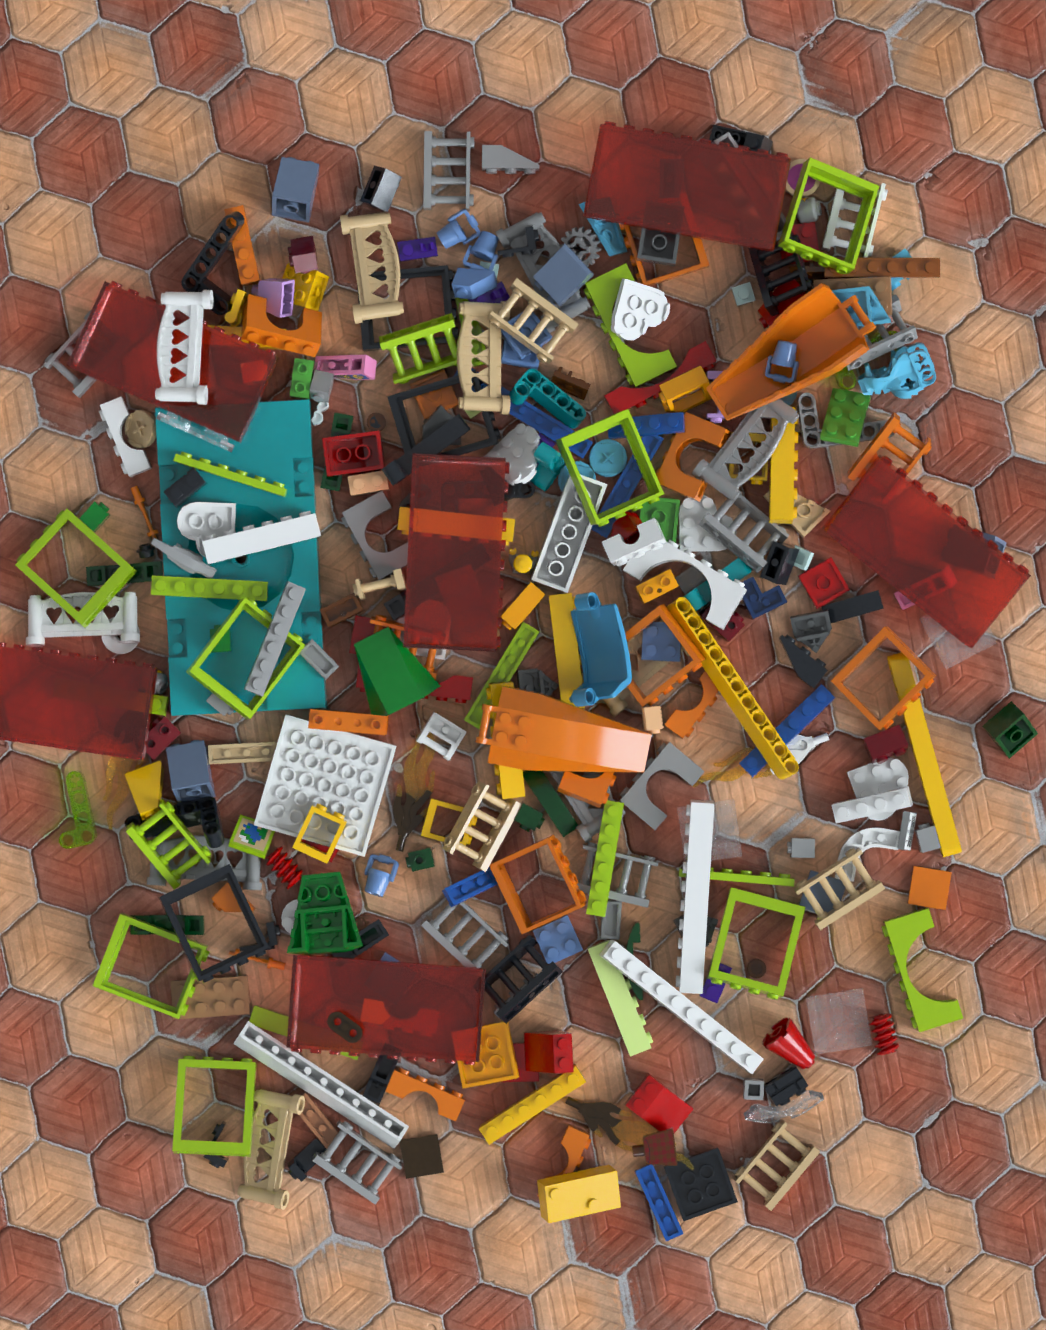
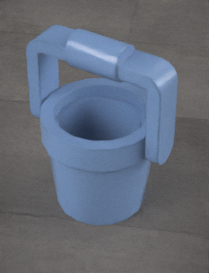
M462 209L447 219L449 223L439 230L437 235L447 249L460 242L465 245L478 237L481 232L475 217L470 215L467 209ZM463 213L466 215V219L471 227L476 231L475 234L468 238L456 220Z
M481 231L473 246L469 245L463 259L464 266L470 269L493 271L498 259L495 251L499 238L490 232ZM470 253L479 259L491 262L489 269L467 262Z
M778 340L773 356L769 355L765 370L766 377L784 384L796 381L799 362L795 361L796 343ZM775 364L793 368L792 377L787 378V376L780 374H770L771 365Z
M382 854L379 856L370 855L365 869V875H367L365 892L383 897L389 882H393L399 863L391 857ZM374 859L382 863L394 864L391 874L373 869Z

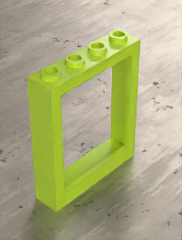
M810 157L803 163L778 246L788 253L801 255V258L805 260H814L820 266L836 269L837 273H850L855 268L879 186ZM808 176L862 198L844 261L789 239Z
M629 409L622 410L555 440L591 525L598 524L599 527L609 523L608 519L612 517L619 519L626 515V511L630 509L632 512L643 508L642 504L657 502L660 500L659 496L664 495ZM621 424L648 492L597 514L569 447Z
M69 509L61 511L56 516V521L44 529L43 535L31 543L30 549L26 554H21L15 564L84 628L93 621L137 572ZM68 520L120 566L79 612L27 566Z
M249 597L248 599H240L186 671L187 674L245 719H251L305 647V644L302 643L303 639L299 635L288 633L285 643L291 648L274 669L263 697L255 695L248 705L199 668L242 610L268 629L273 615L265 609L263 611L257 607L258 604Z
M731 887L707 979H711V983L722 985V983L730 984L729 987L736 990H741V988L749 989L748 992L755 995L764 993L770 999L778 1000V997L782 998L805 907ZM736 901L795 916L778 987L718 971Z
M121 913L93 986L180 1019L181 1015H186L189 1007L186 1004L188 997L192 998L196 989L193 986L196 976L192 968L176 1007L108 982L129 925L180 943L174 932ZM186 937L190 947L198 950L195 958L199 966H201L202 961L206 962L210 952L207 951L208 945Z
M183 1056V1059H178L173 1153L251 1157L256 1062H252V1059L247 1058L241 1059V1062L233 1061V1058H222V1061L214 1060V1057H203L202 1060H197L194 1056ZM186 1067L247 1070L243 1143L181 1140Z

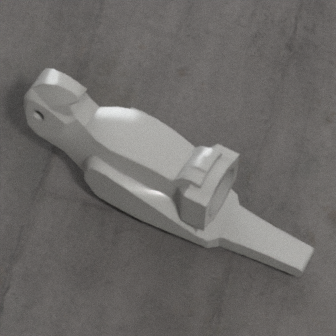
M153 538L151 542L152 545L164 552L168 559L189 573H199L207 578H213L217 571L216 568L204 563L201 555L182 548V545L178 543L171 546L156 538Z

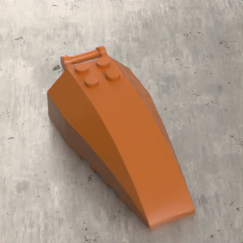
M821 283L791 304L766 331L759 335L760 337L752 345L745 349L746 351L738 359H735L706 388L724 418L728 421L839 372L870 349L864 336L872 332L876 326L866 316L858 303L859 300L856 295L851 296L842 303L827 285ZM850 306L864 325L862 329L858 328L847 311V308ZM778 340L797 344L795 361L799 362L795 382H786L784 384L773 381L772 378L765 376L769 355L773 356ZM775 364L771 365L770 374H780L787 376V378L792 377L793 368Z
M508 686L502 687L498 706L482 704L481 725L475 742L490 745L488 763L531 771L644 772L652 735L650 733L576 707L543 693ZM491 712H496L492 739L486 738Z

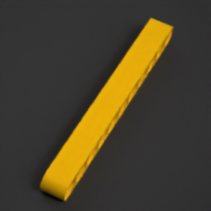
M680 597L667 606L668 610L705 657V660L701 663L702 667L774 774L779 779L784 780L797 773L799 765L691 603L684 597Z
M902 652L887 656L899 702L916 686L909 659ZM918 698L914 703L910 701L906 705L908 709L902 715L931 819L941 846L940 851L942 857L961 853L962 850L920 698Z

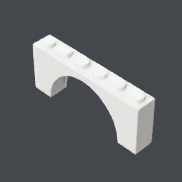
M671 540L662 544L663 546L657 550L650 549L646 551L642 557L629 559L623 571L639 581L650 570L667 562H683L697 568L706 577L711 589V607L706 620L724 630L747 591L744 588V583L737 579L734 581L727 578V573L720 569L718 571L711 568L712 564L703 559L701 562L694 558L695 554L686 549L684 552L679 550V545Z

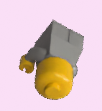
M510 548L509 562L513 567L512 573L531 575L532 569L537 564L539 552L532 550V556L516 554V549L512 550Z

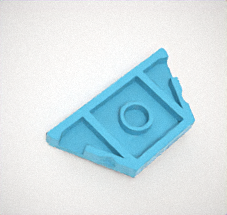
M870 286L832 290L842 303L851 296L856 295L859 305L870 322H873L875 325L891 323L890 317ZM851 306L847 308L856 325L864 326Z

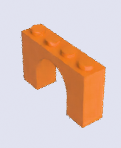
M248 294L242 313V340L316 357L321 345L322 312L303 308L298 320V329L283 330L269 321L266 315L267 298Z
M685 412V432L673 434L670 441L671 446L664 453L663 464L656 471V475L662 487L700 502L707 484L686 475L682 471L680 466L681 454L689 444L699 441L721 449L731 432L724 427Z
M565 771L557 791L600 808L602 803L606 804L610 795L607 793V789L609 786L613 787L617 776L613 775L614 772H604L596 778H584Z

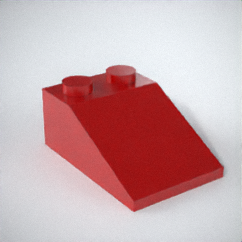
M379 430L322 438L327 476L381 471L385 467L382 437Z
M649 1073L625 1102V1106L657 1130L661 1131L673 1127L674 1133L694 1109Z

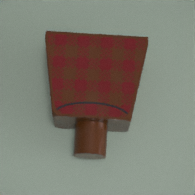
M673 1127L644 1135L642 1145L632 1146L633 1156H645V1161L648 1165L677 1166L678 1164Z

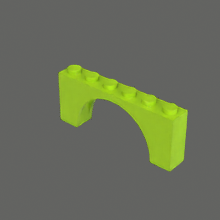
M627 263L586 282V288L583 291L587 299H591L594 304L592 310L595 316H600L603 322L600 326L604 334L608 333L611 338L608 342L612 350H616L619 355L617 361L620 367H625L628 373L625 377L629 385H634L637 388L676 369L677 365L669 349L659 353L638 352L625 345L616 333L611 331L612 311L621 280L635 281Z
M926 907L883 921L884 926H881L884 937H888L890 942L887 945L890 956L894 955L896 961L893 963L896 974L899 973L901 977L899 986L901 991L905 992L907 999L904 1001L907 1010H911L913 1015L910 1018L913 1029L917 1028L918 1032H922L963 1019L957 999L934 1000L928 998L915 989L908 977L906 961L911 945L920 934L934 927L929 908Z

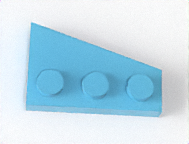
M610 197L580 203V208L608 255L614 256L627 252Z

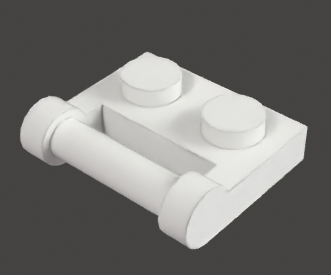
M433 711L423 730L418 735L416 742L427 745L449 761L467 731ZM431 732L451 744L450 747L446 749L428 738V733Z

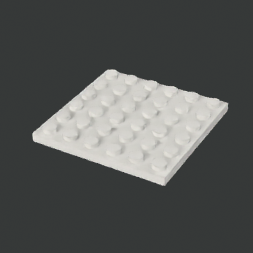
M286 714L254 825L297 837L312 804L316 806L319 803L327 807L326 811L334 814V811L341 813L345 816L344 819L347 820L335 849L365 857L397 746L350 732L308 728V720ZM314 812L302 839L330 847L340 824Z

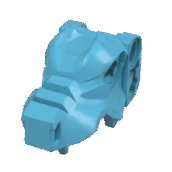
M917 342L909 346H901L896 351L892 350L888 367L884 366L871 370L869 363H865V373L857 377L864 395H872L873 392L881 394V390H883L884 394L891 391L900 399H910L912 395H918L919 391L924 390V387L933 384L936 380V373L926 346L923 343ZM918 354H920L921 357L923 356L922 361H920ZM928 364L930 366L921 369L922 365L926 366ZM933 375L931 380L926 381V379Z

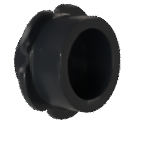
M150 543L142 544L139 546L140 549L136 550L139 553V558H148L155 555V547L151 546Z

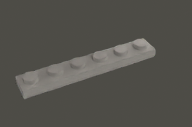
M287 581L244 690L263 697L306 588Z

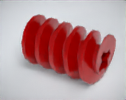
M280 846L266 858L269 859L266 865L270 866L273 864L274 866L271 871L278 870L276 877L283 876L281 883L288 882L286 889H290L302 878L303 870L296 871L298 864L291 865L293 858L285 859L288 853L281 854L283 847Z
M890 1013L869 1017L873 1019L869 1025L875 1026L871 1033L877 1034L872 1039L879 1041L874 1047L881 1048V1051L877 1052L876 1055L896 1052L897 1050L895 1049L899 1047L898 1043H893L897 1040V1036L892 1035L896 1032L895 1029L889 1028L894 1024L893 1021L888 1020L892 1017Z

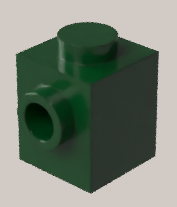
M523 803L514 820L520 823V828L530 832V830L535 831L536 828L540 829L545 819L542 818V812Z
M431 847L408 852L409 857H405L407 868H411L412 872L435 867Z

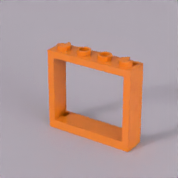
M686 192L681 193L679 198H666L657 202L671 205L680 202V205L685 207L683 215L699 264L647 280L641 261H637L638 251L627 220L644 214L646 205L620 213V219H617L620 230L624 229L626 237L623 239L626 248H630L632 253L629 256L632 267L636 266L638 271L635 274L637 283L652 286L709 267Z
M665 604L655 608L625 632L627 643L661 617L693 661L647 697L632 679L627 687L642 707L646 705L651 707L658 702V696L662 693L666 695L674 689L672 685L676 682L680 684L688 678L687 674L691 670L696 672L703 666L701 663L705 660V657Z
M885 626L831 682L878 730L883 728L887 730L894 723L892 719L897 714L901 716L908 709L906 705L910 701L914 703L921 696L919 692L924 687L928 689L935 682L933 678L936 675L888 626ZM888 638L925 676L880 721L843 682Z
M554 834L489 865L521 934L586 905V896L577 885L578 879L571 872L569 860L563 855L561 843L558 838H555ZM548 844L575 903L531 923L504 864Z

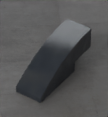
M879 590L821 607L822 610L828 609L831 623L884 609Z
M379 919L359 931L363 946L349 952L330 953L338 967H341L389 936Z
M384 1043L362 1095L377 1106L380 1105L402 1053L401 1049Z

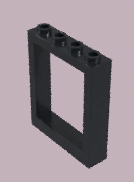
M448 265L400 269V279L442 276L445 315L452 313L454 320H457L456 308H452L451 301L455 300L453 289H450V282L453 281V271L449 270ZM385 271L373 272L370 275L381 281L387 278L384 274ZM372 319L362 320L363 323L360 324L363 351L382 350L380 342L374 343ZM453 327L451 331L454 339H458V328ZM445 336L433 337L436 345L448 344ZM426 338L416 339L415 341L416 347L428 346ZM404 343L398 345L396 348L399 349L409 347L407 344Z
M458 375L388 396L404 453L408 452L416 444L402 400L460 383ZM472 377L475 392L482 390L481 384H484V382L477 377ZM481 411L489 435L488 439L439 453L421 467L499 444L498 440L501 439L499 429L494 428V412Z
M230 864L158 897L197 981L202 980L203 983L214 979L213 974L220 972L222 975L232 970L230 966L236 963L238 966L249 962L248 958L253 955L257 958L266 954L265 950L269 948ZM226 878L257 945L205 970H201L171 904Z

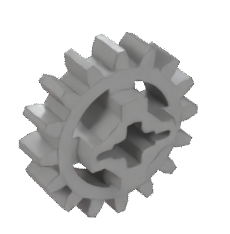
M583 226L579 229L577 227L572 228V232L567 231L565 233L567 237L564 236L561 240L589 267V264L593 265L595 263L594 259L600 257L597 252L601 251L602 248L597 247V244L601 241L595 240L597 235H591L590 228L586 231ZM576 236L575 241L571 243V239ZM591 253L590 256L586 260H584V258H586V254Z

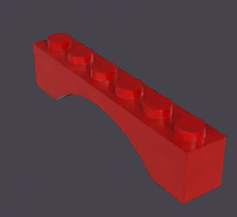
M704 341L689 349L681 366L664 381L644 388L621 386L604 395V398L613 414L635 406L638 409L647 404V399L651 397L654 400L659 398V393H661L659 385L699 366L702 367L704 372H707L714 368L713 364L716 363V359L707 342Z
M358 665L356 688H360V692H366ZM453 675L449 679L440 682L441 686L422 698L428 699L429 696H436L438 701H447L448 698H455L456 703L466 704L467 700H471L473 677Z

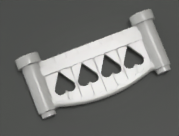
M166 291L161 294V304L165 305L166 308L161 319L157 338V367L161 387L156 388L155 398L159 401L197 402L198 405H206L208 401L207 385H199L204 309L213 308V291ZM176 310L190 317L178 326L173 325V320L175 319L173 314ZM175 329L188 336L187 339L177 345L172 344V339L174 338L172 332ZM174 348L187 355L186 358L176 364L171 363V358L173 357L171 351ZM173 367L187 375L175 383L170 382V377L172 376L170 370Z
M76 592L60 596L73 608L80 607L82 609L96 592ZM125 592L123 597L114 596L106 605L111 608L115 605L119 607V611L112 622L109 621L102 610L96 616L93 623H90L86 628L76 620L72 623L65 610L52 598L42 600L39 595H31L28 600V637H26V646H45V638L121 635V643H140V634H138L136 592ZM59 607L62 609V613L55 624H53L47 615V609L53 608L55 610Z

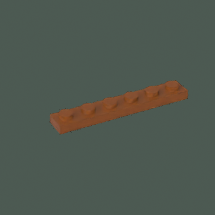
M858 258L854 270L848 274H840L835 271L836 269L824 267V278H940V258Z

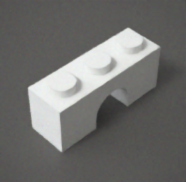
M655 518L637 525L640 536L634 544H626L620 534L602 541L611 564L622 566L628 562V559L642 557L646 551L650 549L657 550L663 546L662 544L666 543L660 525Z

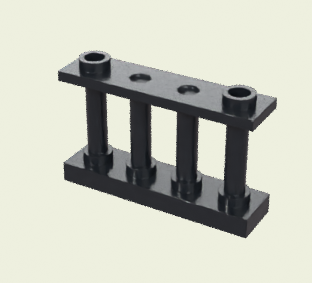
M791 231L789 239L801 243L797 234L794 235ZM755 244L748 247L764 306L772 317L779 314L777 308L779 303L804 292L807 294L814 289L812 281L808 279L801 255L793 253V255L767 266L764 263L766 258L783 251V248L779 247L778 244L766 250H759ZM796 262L798 270L773 281L769 280L768 276L771 275V272ZM800 277L802 285L777 296L773 294L776 287Z
M531 935L523 938L515 949L485 976L480 977L473 986L480 994L486 991L499 1007V1011L496 1014L506 1024L563 973L558 965L553 961L548 964L536 951L534 946L538 942ZM527 952L542 968V971L535 977L520 961ZM513 965L528 981L522 990H519L505 973ZM499 978L513 993V998L507 1003L491 987Z

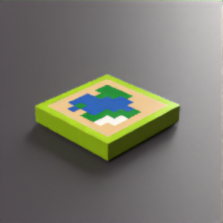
M240 814L228 847L265 859L275 831L255 826V819Z

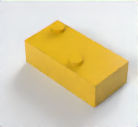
M610 1165L537 1180L541 1217L548 1223L621 1207L617 1170Z

